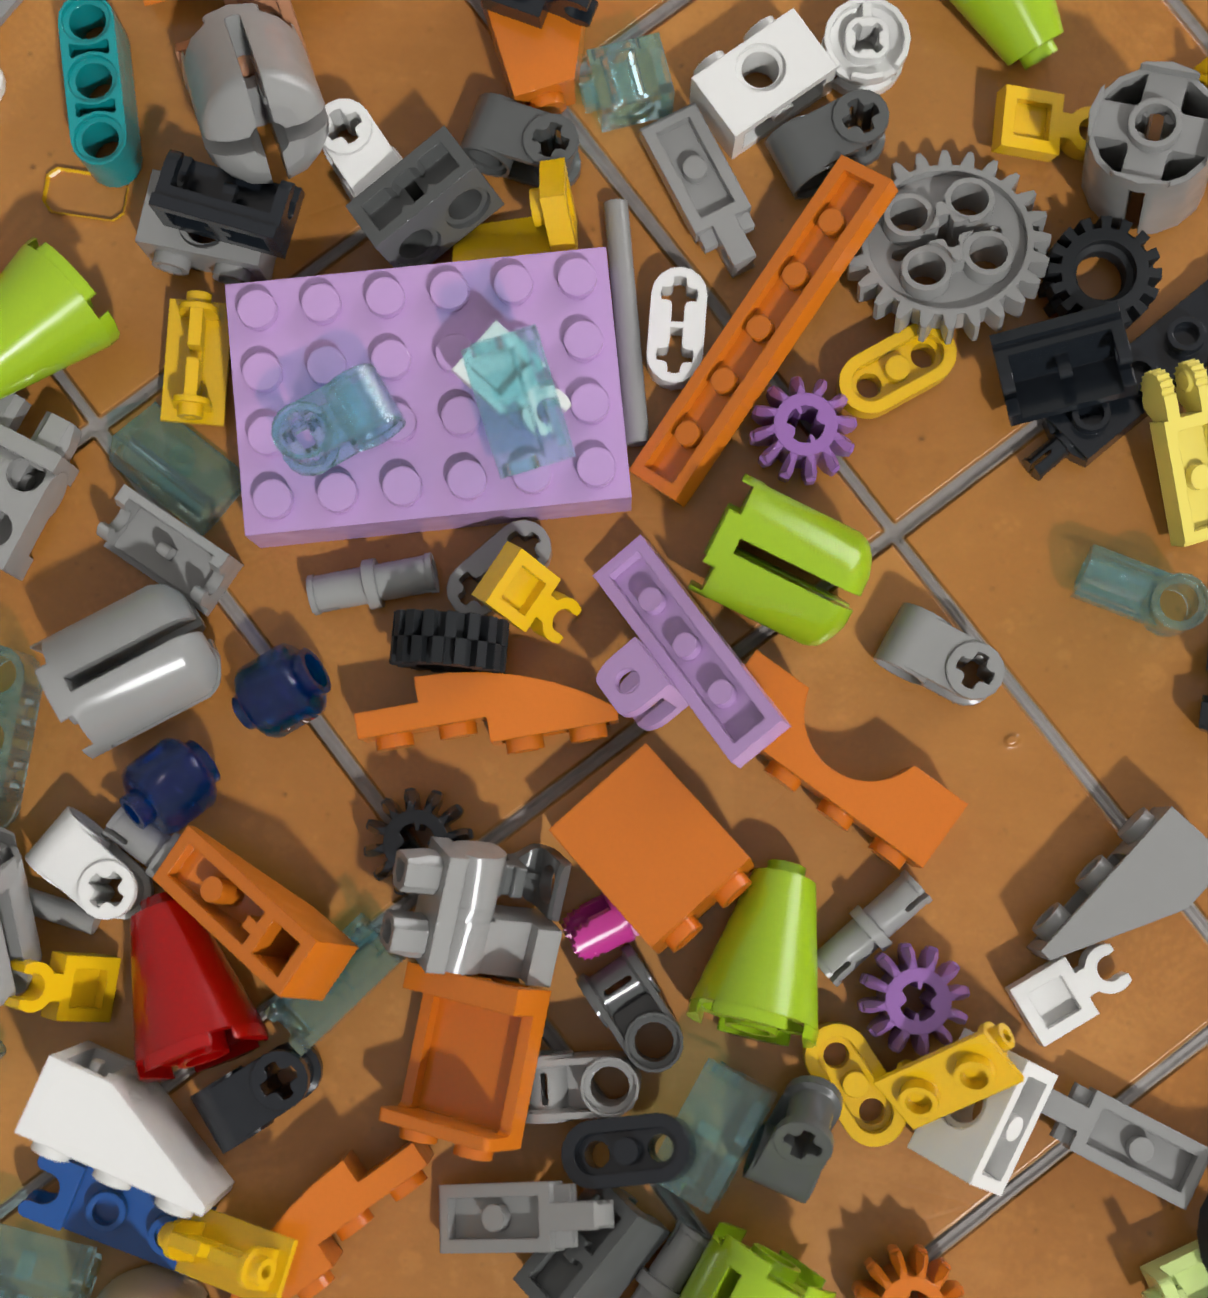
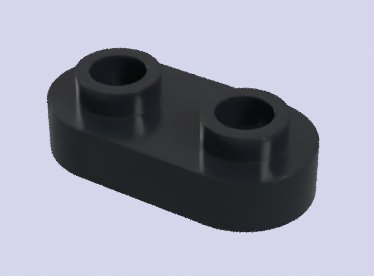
M650 1113L587 1120L577 1124L564 1139L561 1159L566 1174L575 1184L587 1189H608L676 1181L691 1169L695 1161L697 1146L693 1131L681 1118L671 1114ZM663 1135L668 1136L674 1146L672 1156L666 1161H662L655 1151L656 1142ZM600 1142L605 1143L610 1152L609 1160L603 1167L596 1165L593 1160L594 1147Z

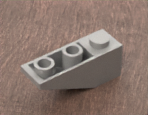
M1172 806L1153 807L1150 811L1145 807L1139 809L1118 831L1117 835L1123 841L1106 859L1103 855L1095 857L1079 873L1075 883L1080 889L1064 906L1059 902L1053 904L1038 918L1032 927V931L1037 936L1026 948L1036 957L1053 960L1188 909L1208 887V838Z

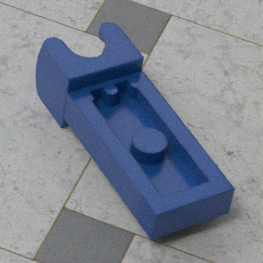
M39 1156L38 1166L57 1178L60 1189L56 1193L43 1189L33 1190L18 1205L17 1209L21 1216L56 1230H61L63 1227L66 1230L167 1269L175 1270L177 1261L171 1260L164 1255L157 1239L158 1233L165 1223L169 1221L174 1222L181 1217L171 1215L159 1209L154 1204L156 1196L134 1186H131L130 1190H119L109 1187L92 1176L94 1168L70 1158L69 1162L62 1163Z

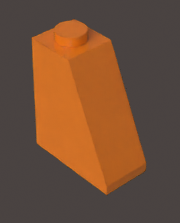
M480 0L510 98L520 104L553 114H561L566 110L567 106L576 104L586 27L574 24L565 18L548 12L542 29L486 10L483 8L482 0Z

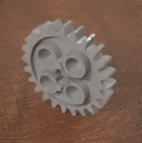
M942 150L938 165L930 166L926 158L919 153L916 154L914 170L908 172L898 162L893 163L890 179L896 185L898 193L847 266L848 281H860L857 287V300L862 302L876 298L873 308V318L875 320L886 316L890 312L896 315L895 333H900L910 322L918 324V341L921 342L925 341L932 328L940 329L945 344H951L955 328H963L970 340L975 341L978 338L981 322L984 321L991 329L999 332L1002 330L1005 318L1004 311L1019 318L1023 312L1025 298L1035 299L1041 282L1039 278L1045 277L1050 259L1046 254L1052 239L1051 234L1043 232L1047 219L1046 211H1032L1036 192L1031 190L1016 194L1019 174L1014 173L1003 180H999L996 178L998 161L996 160L988 163L982 171L975 169L974 153L972 152L967 153L961 165H952L948 151ZM969 209L975 211L977 214L964 215L959 213L957 210ZM902 224H909L915 226L918 229L914 231H905L897 228L896 226ZM987 261L996 265L997 268L984 269L974 263ZM926 276L934 279L937 283L923 285L915 282L913 279Z

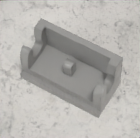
M124 484L114 498L116 505L120 507L118 515L110 524L100 522L97 526V535L106 541L103 546L157 583L176 589L197 610L209 616L244 565Z

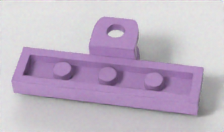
M641 534L593 575L640 639L638 640L634 637L612 655L601 667L596 677V683L619 714L626 718L633 717L640 728L645 731H652L664 726L686 707L690 706L730 762L739 768L743 767L791 727L665 561ZM630 672V673L625 677V679L622 681V683L620 684V681H621L622 677H623L626 673Z

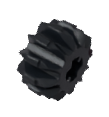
M415 788L405 789V812L402 811L394 800L385 798L381 802V807L392 821L388 825L380 820L369 819L366 824V829L370 832L384 835L383 844H369L365 846L364 855L366 857H377L385 854L388 859L377 867L373 873L374 877L381 881L393 874L397 851L407 848L411 843L407 832L413 826H415L416 831H425L427 826L431 829L434 837L450 838L453 842L473 839L474 831L472 828H461L452 831L449 826L463 815L464 809L462 806L456 804L449 807L441 816L438 815L444 796L438 790H432L429 794L424 810H421L420 795ZM395 887L394 891L396 894H407V892H399L398 889Z

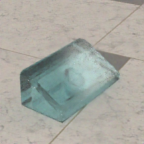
M154 402L113 435L109 461L136 485L203 536L217 523L240 495V469L183 423L161 422V406Z

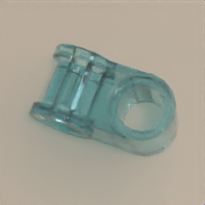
M364 363L345 370L325 386L283 407L276 414L272 422L271 435L274 445L281 452L284 462L292 471L303 476H316L325 473L330 468L361 451L383 444L403 429L406 420L375 366L371 363ZM304 430H308L316 444L307 449L303 448L296 436Z

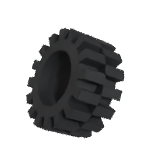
M1100 216L1095 224H1092L1089 217L1079 221L1074 229L1070 226L1062 233L1046 255L1050 259L1045 277L1042 278L1043 281L1038 289L1039 299L1047 297L1049 301L1043 308L1048 318L1055 313L1059 316H1064L1118 301L1126 330L1148 309V306L1155 300L1160 290L1154 287L1162 279V268H1153L1160 255L1156 247L1146 251L1143 246L1150 237L1143 230L1136 238L1128 232L1133 223L1125 219L1117 227L1111 226L1112 216ZM1091 257H1101L1113 263L1121 276L1119 293L1113 298L1098 300L1086 295L1079 287L1076 278L1077 267L1080 262Z
M418 609L396 610L393 617L389 664L415 670H431V672L439 673L491 672L505 674L510 622L494 616H480L477 613L465 614L447 610V612L436 609H424V611Z

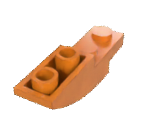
M450 672L414 677L417 703L354 713L358 739L366 743L375 741L377 751L414 746L413 734L436 730L439 731L440 740L477 735L476 723L487 722L490 742L495 746L506 744L507 754L510 755L544 749V737L569 733L571 744L607 738V726L619 724L618 712L613 705L588 693L551 681L522 675L491 672Z
M407 1141L368 1170L365 1169L355 1152L350 1150L324 1171L297 1198L271 1229V1231L298 1240L281 1298H292L296 1294L299 1298H312L335 1279L330 1269L334 1267L343 1251L332 1234L336 1232L341 1241L346 1240L374 1218L369 1209L373 1204L389 1193L397 1202L424 1183L428 1177L422 1169L429 1164L434 1155L428 1144ZM234 1294L230 1296V1298H242Z

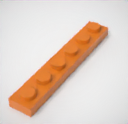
M841 154L629 468V472L683 508L686 506L898 193V189L892 179Z

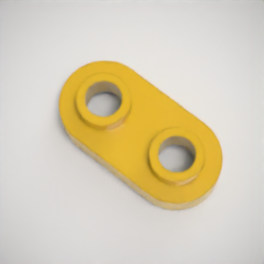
M914 323L903 329L900 333H895L853 356L843 366L836 384L837 395L844 394L848 399L844 409L858 418H877L940 384L950 373L956 361L957 348L954 339H952L951 344H945L940 329L932 328L924 342L918 341V324ZM915 350L927 352L931 357V366L926 368L916 366L911 360V352ZM863 379L873 381L878 388V394L871 398L862 396L857 390V382Z
M838 1021L819 1025L816 1046L803 1048V1061L808 1073L828 1080L841 1092L843 1105L838 1120L851 1138L869 1147H881L893 1142L903 1131L906 1121L874 1085L875 1078L887 1073L863 1035L852 1026ZM834 1042L842 1043L846 1048L844 1061L835 1066L825 1063L823 1057L825 1048ZM870 1098L879 1100L882 1107L880 1115L872 1121L861 1119L859 1114L861 1104Z

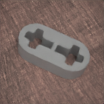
M528 520L513 521L504 526L461 563L450 575L447 584L448 599L455 611L465 614L477 613L480 616H494L496 614L486 605L481 606L475 600L464 605L460 601L466 594L462 583L470 576L475 581L480 582L507 541L510 542L516 536H519L525 542L533 537L539 540L534 548L538 558L537 561L548 568L552 558V547L545 529L536 522Z

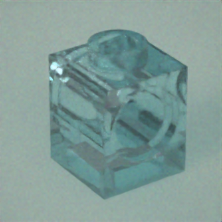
M659 32L586 50L587 74L578 76V84L586 114L597 112L602 133L663 118L673 113L675 90Z

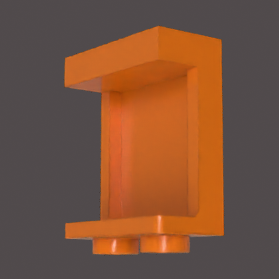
M646 743L548 829L645 942L658 954L667 947L673 952L683 948L703 928V925L698 921L701 916L717 902L722 908H726L737 900L752 884V881L747 877L755 868L751 858Z
M408 962L402 988L421 992L423 995L401 1101L398 1105L381 1106L378 1120L399 1126V1137L404 1140L421 1144H437L438 1139L454 1143L453 1153L466 1159L492 1161L494 1152L521 1149L551 990L487 974L459 975L446 971L445 974L425 973L418 962Z

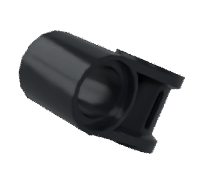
M289 1041L277 1046L245 1067L240 1065L190 1098L221 1152L224 1154L272 1124L276 1117L293 1108L302 1099L309 1096L319 1086L323 1077V1063L319 1053L311 1045L302 1041ZM292 1066L296 1070L298 1077L293 1079V1081L282 1084L277 1073L282 1069Z

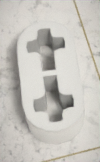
M685 267L670 268L662 272L654 281L651 292L646 354L647 372L656 384L670 390L683 389L703 359L707 288L699 274ZM677 285L686 287L687 297L696 298V301L686 302L683 322L671 321L672 303L670 300L661 299V296L672 295L673 288ZM670 336H682L681 354L683 357L692 359V362L681 364L679 373L667 372V363L656 358L657 356L667 355Z

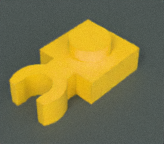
M1006 84L997 91L991 152L1050 162L1059 155L1061 148L1068 157L1075 160H1084L1086 140L1081 137L1079 126L1088 127L1089 110L1091 107L1079 108L1072 114L1063 112L1065 94Z
M509 541L505 543L471 594L500 617L508 620L516 628L526 633L530 627L533 632L553 643H560L563 639V636L553 628V619L556 613L564 609L578 616L581 612V607L577 601L555 590L561 581L558 576L524 549Z
M52 951L50 965L32 959L24 961L13 959L10 961L11 970L31 974L32 980L22 995L8 997L4 1005L28 1013L41 1010L40 1017L53 1021L110 1022L121 958L108 954Z

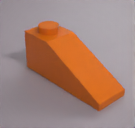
M188 825L152 878L278 997L323 1001L359 948L316 908L195 826Z

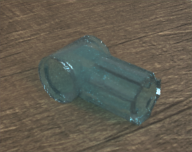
M1095 544L1090 547L1081 565L1071 595L1075 599L1143 624L1148 631L1162 637L1180 635L1202 623L1208 614V589L1200 579L1186 573L1171 574ZM1164 590L1175 591L1185 600L1187 612L1183 621L1172 620L1161 610L1160 598Z

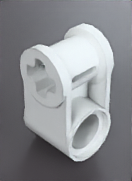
M336 99L324 106L329 117V133L324 143L323 151L327 161L340 178L344 190L352 201L403 158L393 146H390L368 111L359 102L352 99ZM347 129L352 136L357 135V139L348 144L343 137H338L337 134Z
M70 806L66 807L25 855L26 862L37 874L62 890L92 917L105 920L130 919L141 910L139 903L154 894L152 878L145 874V868L140 866L111 840L102 837L101 833L104 829L79 810ZM112 879H122L117 888L123 896L121 902L110 901L115 894L113 887L109 885Z

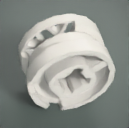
M848 0L835 9L827 21L821 44L838 66L835 74L836 78L832 84L834 90L845 95L853 90L864 89L881 95L894 85L901 74L911 41L908 22L897 7L886 0Z

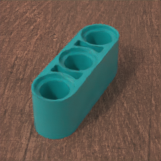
M67 0L63 3L58 14V30L70 142L74 153L98 183L106 187L119 188L130 184L137 178L142 169L143 159L130 42L126 31L106 0ZM105 27L97 37L84 39L86 34L93 28ZM112 84L104 96L90 98L92 92L98 86ZM110 142H119L116 150L110 156L96 158L97 152L103 145Z

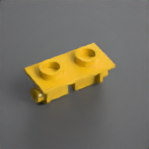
M190 290L187 291L186 300L170 298L160 415L161 422L224 427L230 356L226 303L212 302L211 293Z
M987 1021L979 1025L977 1032L914 1061L909 1059L900 1061L895 1070L875 1078L874 1085L914 1130L1022 1083L1025 1077L1008 1058V1050L1015 1047L1014 1036L1009 1027L1004 1023L994 1025L992 1022Z
M210 1209L202 1217L193 1213L191 1219L179 1218L174 1222L169 1221L161 1227L157 1239L164 1255L171 1260L177 1261L174 1271L242 1298H281L298 1240Z

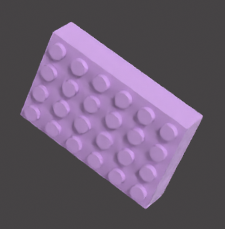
M606 247L225 284L245 536L259 548L506 524L518 520L536 521L631 511L632 494ZM496 320L545 364L533 380L540 387L549 386L561 390L571 402L572 406L565 413L550 401H541L537 404L535 408L536 419L549 430L543 438L531 434L525 428L521 420V409L513 402L499 416L451 372L453 367Z

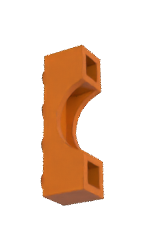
M756 649L745 666L791 725L788 730L758 753L769 761L763 771L793 793L796 792L800 785L821 800L815 809L847 832L852 824L863 830L873 838L868 848L892 867L900 870L906 862L911 867L923 868L968 804L915 765L906 767L880 781L855 780L831 769L817 755L806 732L804 712L809 687Z

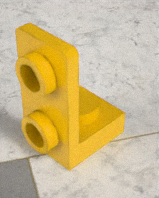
M565 158L540 161L539 187L529 189L531 217L480 224L453 246L452 262L577 250V216Z

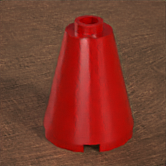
M167 892L158 893L142 900L139 903L141 910L130 918L134 1063L138 1081L151 1083L175 1079L172 1066L176 1065L180 1069L194 1067L195 1073L233 1061L259 1048L258 1040L267 1041L269 1038L266 1026L216 938Z

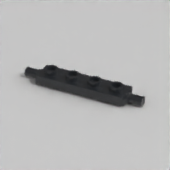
M1208 280L1130 344L1134 360L1131 364L1138 387L1137 395L1043 418L1042 426L1049 440L1022 460V464L1028 473L1033 470V478L1040 481L1046 473L1064 458L1084 468L1087 467L1147 417L1148 414L1143 408V393L1140 391L1141 377L1144 376L1145 372L1157 368L1165 369L1167 373H1170L1169 376L1173 379V385L1177 387L1176 382H1174V373L1178 363L1195 358V360L1199 359V362L1204 364V368L1208 366Z

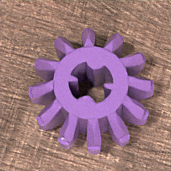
M792 377L789 383V396L781 388L773 385L766 393L770 406L756 405L753 409L751 418L763 427L756 428L750 432L749 443L754 446H770L760 455L758 463L762 468H766L777 460L782 462L783 465L778 475L779 481L787 483L791 478L794 468H800L804 484L813 485L817 477L816 465L825 474L834 476L840 469L835 455L849 457L854 450L855 444L843 435L855 430L857 419L849 415L837 416L845 407L848 399L844 394L836 395L829 401L824 399L823 396L827 389V382L824 379H819L815 383L812 393H805L804 382L801 377ZM799 420L812 424L806 443L799 442L793 438Z
M907 942L899 943L897 949L899 965H895L893 960L885 953L879 952L874 956V960L885 973L881 979L869 973L861 974L859 982L870 989L876 990V996L864 997L858 1000L857 1007L858 1010L864 1013L881 1012L870 1021L867 1031L873 1037H878L891 1029L888 1037L889 1049L900 1053L906 1046L909 1037H911L915 1053L923 1056L929 1053V1033H932L935 1039L945 1046L953 1042L951 1033L943 1024L947 1018L957 1024L964 1025L968 1019L967 1014L952 1008L951 1004L952 1001L964 1000L969 997L970 990L965 985H947L958 974L960 967L956 962L949 960L936 968L939 958V950L937 948L926 945L916 962L915 951L912 945ZM908 984L917 989H921L922 985H924L926 989L919 997L924 1007L918 1013L906 1007L903 1014L900 1009L907 1000L902 990Z

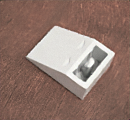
M89 1040L49 1055L14 1132L32 1140L31 1149L40 1156L62 1163L69 1162L70 1158L94 1168L92 1176L97 1181L119 1190H130L131 1186L139 1188L156 1196L154 1204L159 1209L181 1218H191L193 1213L202 1217L231 1191L235 1182L159 1082L145 1083L138 1081L133 1060Z

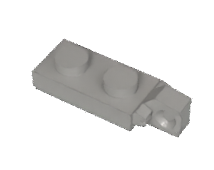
M695 102L639 129V139L695 243H699L704 254L717 248L718 254L732 278L754 268L753 261L756 258V253L746 236V233L755 229V224L750 216L752 206Z
M1074 1082L1068 1096L1052 1089L1041 1112L1056 1120L1049 1135L1063 1142L1062 1146L1184 1210L1187 1209L1208 1165V1147L1091 1086L1088 1089Z
M563 1181L439 1185V1240L441 1254L565 1251V1248L578 1247L579 1230L614 1228L613 1200L577 1201L576 1184H563Z

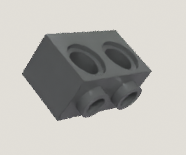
M444 125L349 202L346 208L373 246L396 268L433 263L505 204Z

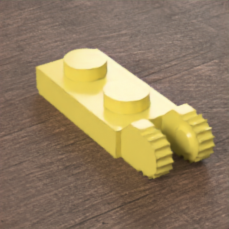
M1195 358L1178 363V367H1175L1174 382H1176L1177 387L1173 385V379L1169 376L1170 373H1167L1165 369L1161 370V368L1145 372L1144 376L1141 377L1142 382H1140V391L1143 393V408L1153 420L1149 424L1171 546L1186 547L1208 540L1207 369L1203 366L1204 364L1200 363L1199 359L1195 360ZM1178 401L1187 412L1180 414Z

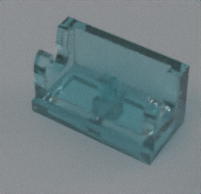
M536 324L471 344L469 348L461 350L500 479L576 456Z
M363 912L342 931L359 948L323 1001L286 998L275 995L267 1002L270 1005L265 1010L267 1018L271 1022L279 1021L291 1034L289 1044L300 1056L314 1048L406 959L404 956L387 952L380 942V930Z
M708 1058L677 1116L685 1121L693 1131L697 1146L695 1161L691 1169L682 1178L673 1182L659 1183V1185L707 1214L716 1210L772 1107L778 1092L723 1061L718 1062ZM666 1136L657 1153V1156L662 1161L668 1160L674 1150L673 1142L668 1136Z
M0 1223V1298H91L102 1261V1254L97 1253V1247Z

